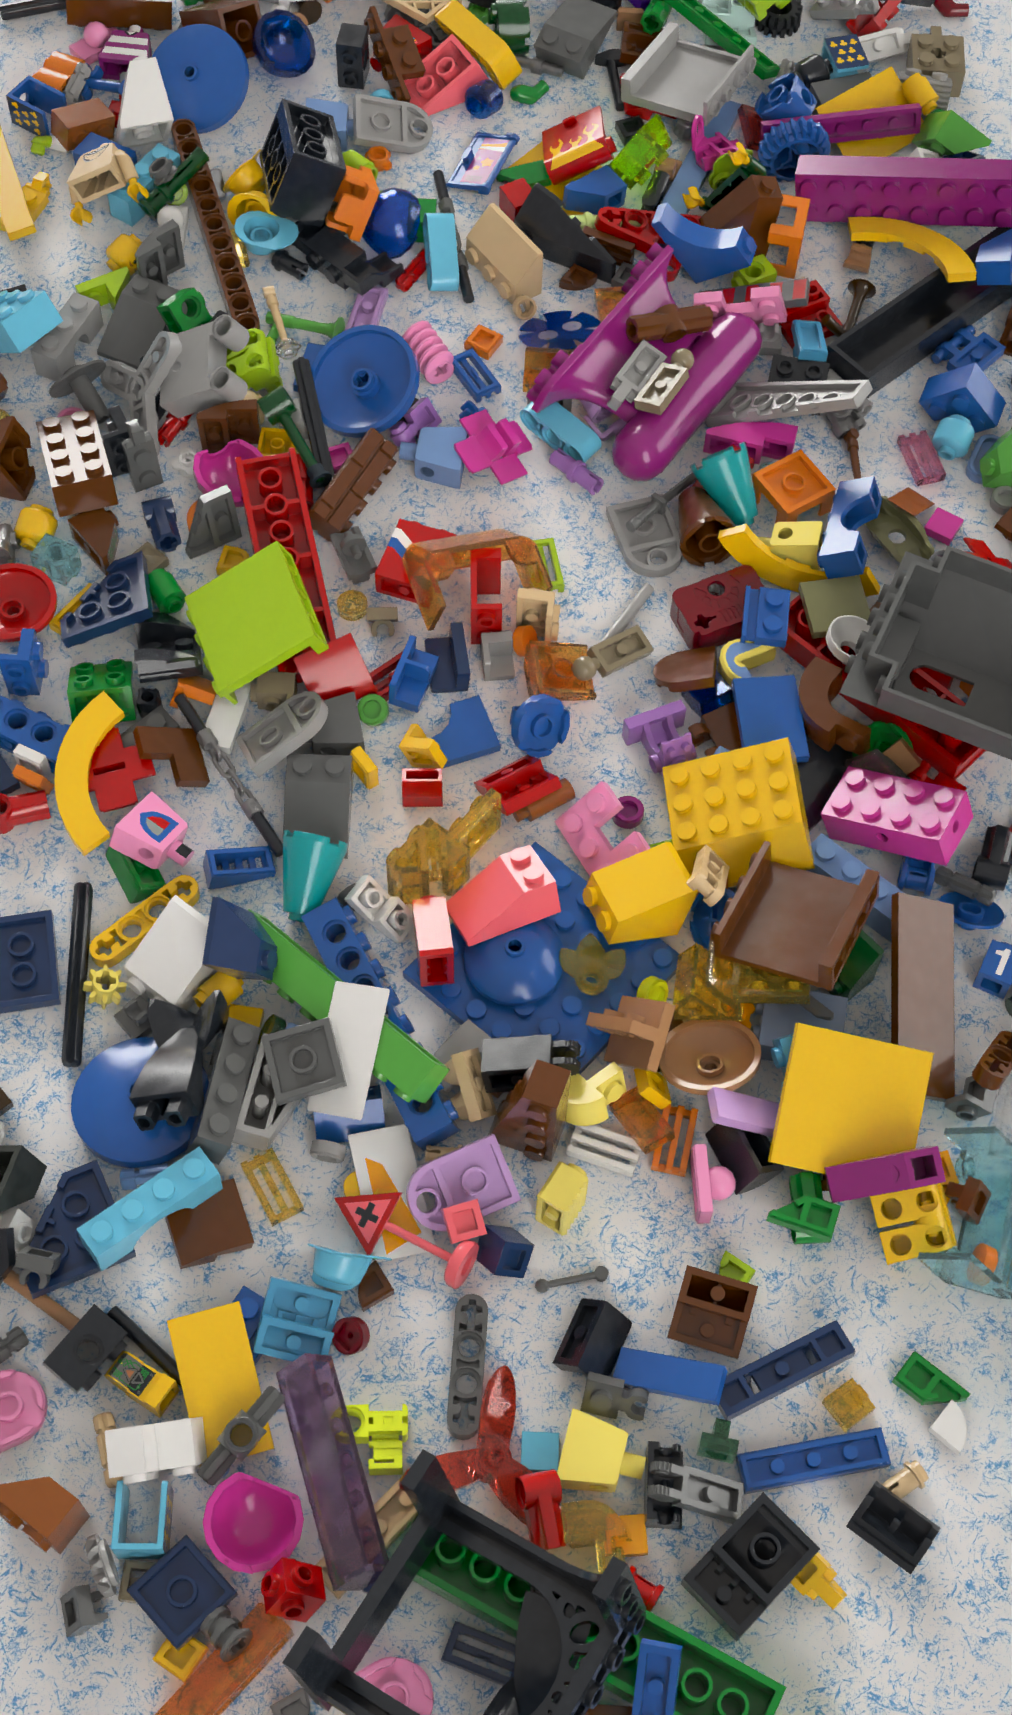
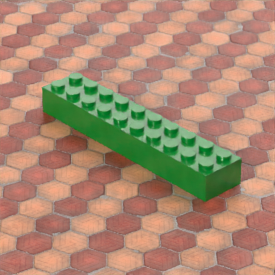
M442 1534L413 1579L414 1582L516 1639L523 1599L526 1590H530L531 1586ZM554 1594L555 1598H560V1596ZM648 1610L645 1611L647 1616L642 1629L637 1635L632 1634L624 1647L626 1652L621 1665L615 1672L610 1671L603 1683L604 1689L633 1704L640 1642L642 1638L682 1646L674 1715H775L787 1688ZM591 1624L585 1644L596 1639L599 1634V1627ZM580 1655L578 1662L586 1655ZM577 1662V1664H576V1666H575L574 1669H578V1668H579L578 1662Z

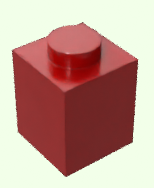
M524 178L499 186V207L513 222L532 190Z

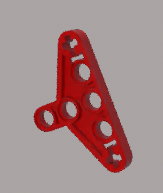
M603 207L598 211L595 220L597 230L634 243L635 249L647 254L655 242L657 244H665L651 225L656 211ZM680 214L686 219L701 225L699 220L701 216ZM630 220L636 221V222H638L641 226H640V227L633 226V225H631V224L629 223V221H630ZM672 254L668 264L673 268V271H667V282L674 281L681 268V263L674 254Z

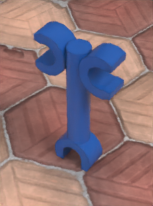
M96 65L94 70L90 67L91 74L88 80H84L86 84L80 94L85 101L92 99L93 93L91 89L118 93L122 96L125 80L121 83L101 80L104 72L100 66Z

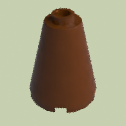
M693 486L685 489L678 497L679 539L682 555L690 564L699 567L705 566L704 563L714 561L715 565L719 564L731 556L718 539L719 531L735 527L736 525L703 488Z

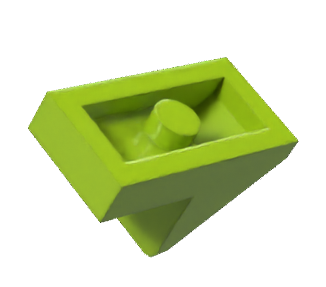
M126 266L75 285L76 293L99 301L100 306L109 303L114 310L121 292L131 280L129 269Z

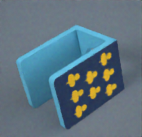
M857 34L824 38L821 57L823 59L828 58L832 65L833 73L830 74V79L858 74L857 70L869 68V61Z
M117 1480L111 1550L118 1559H160L170 1550L174 1490L169 1481H162L157 1543H126L130 1490L126 1484H123V1480Z

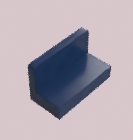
M463 622L450 623L449 637L427 638L424 641L425 652L439 656V663L430 683L432 693L468 691L471 673Z

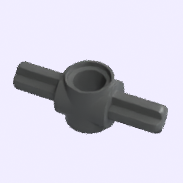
M273 1386L267 1387L247 1412L241 1409L234 1419L226 1425L223 1432L217 1438L220 1444L197 1471L198 1475L211 1486L215 1485L237 1458L242 1462L250 1451L256 1447L267 1432L263 1427L285 1402L286 1398ZM245 1424L252 1429L253 1436L249 1444L239 1447L233 1444L231 1433L237 1425Z

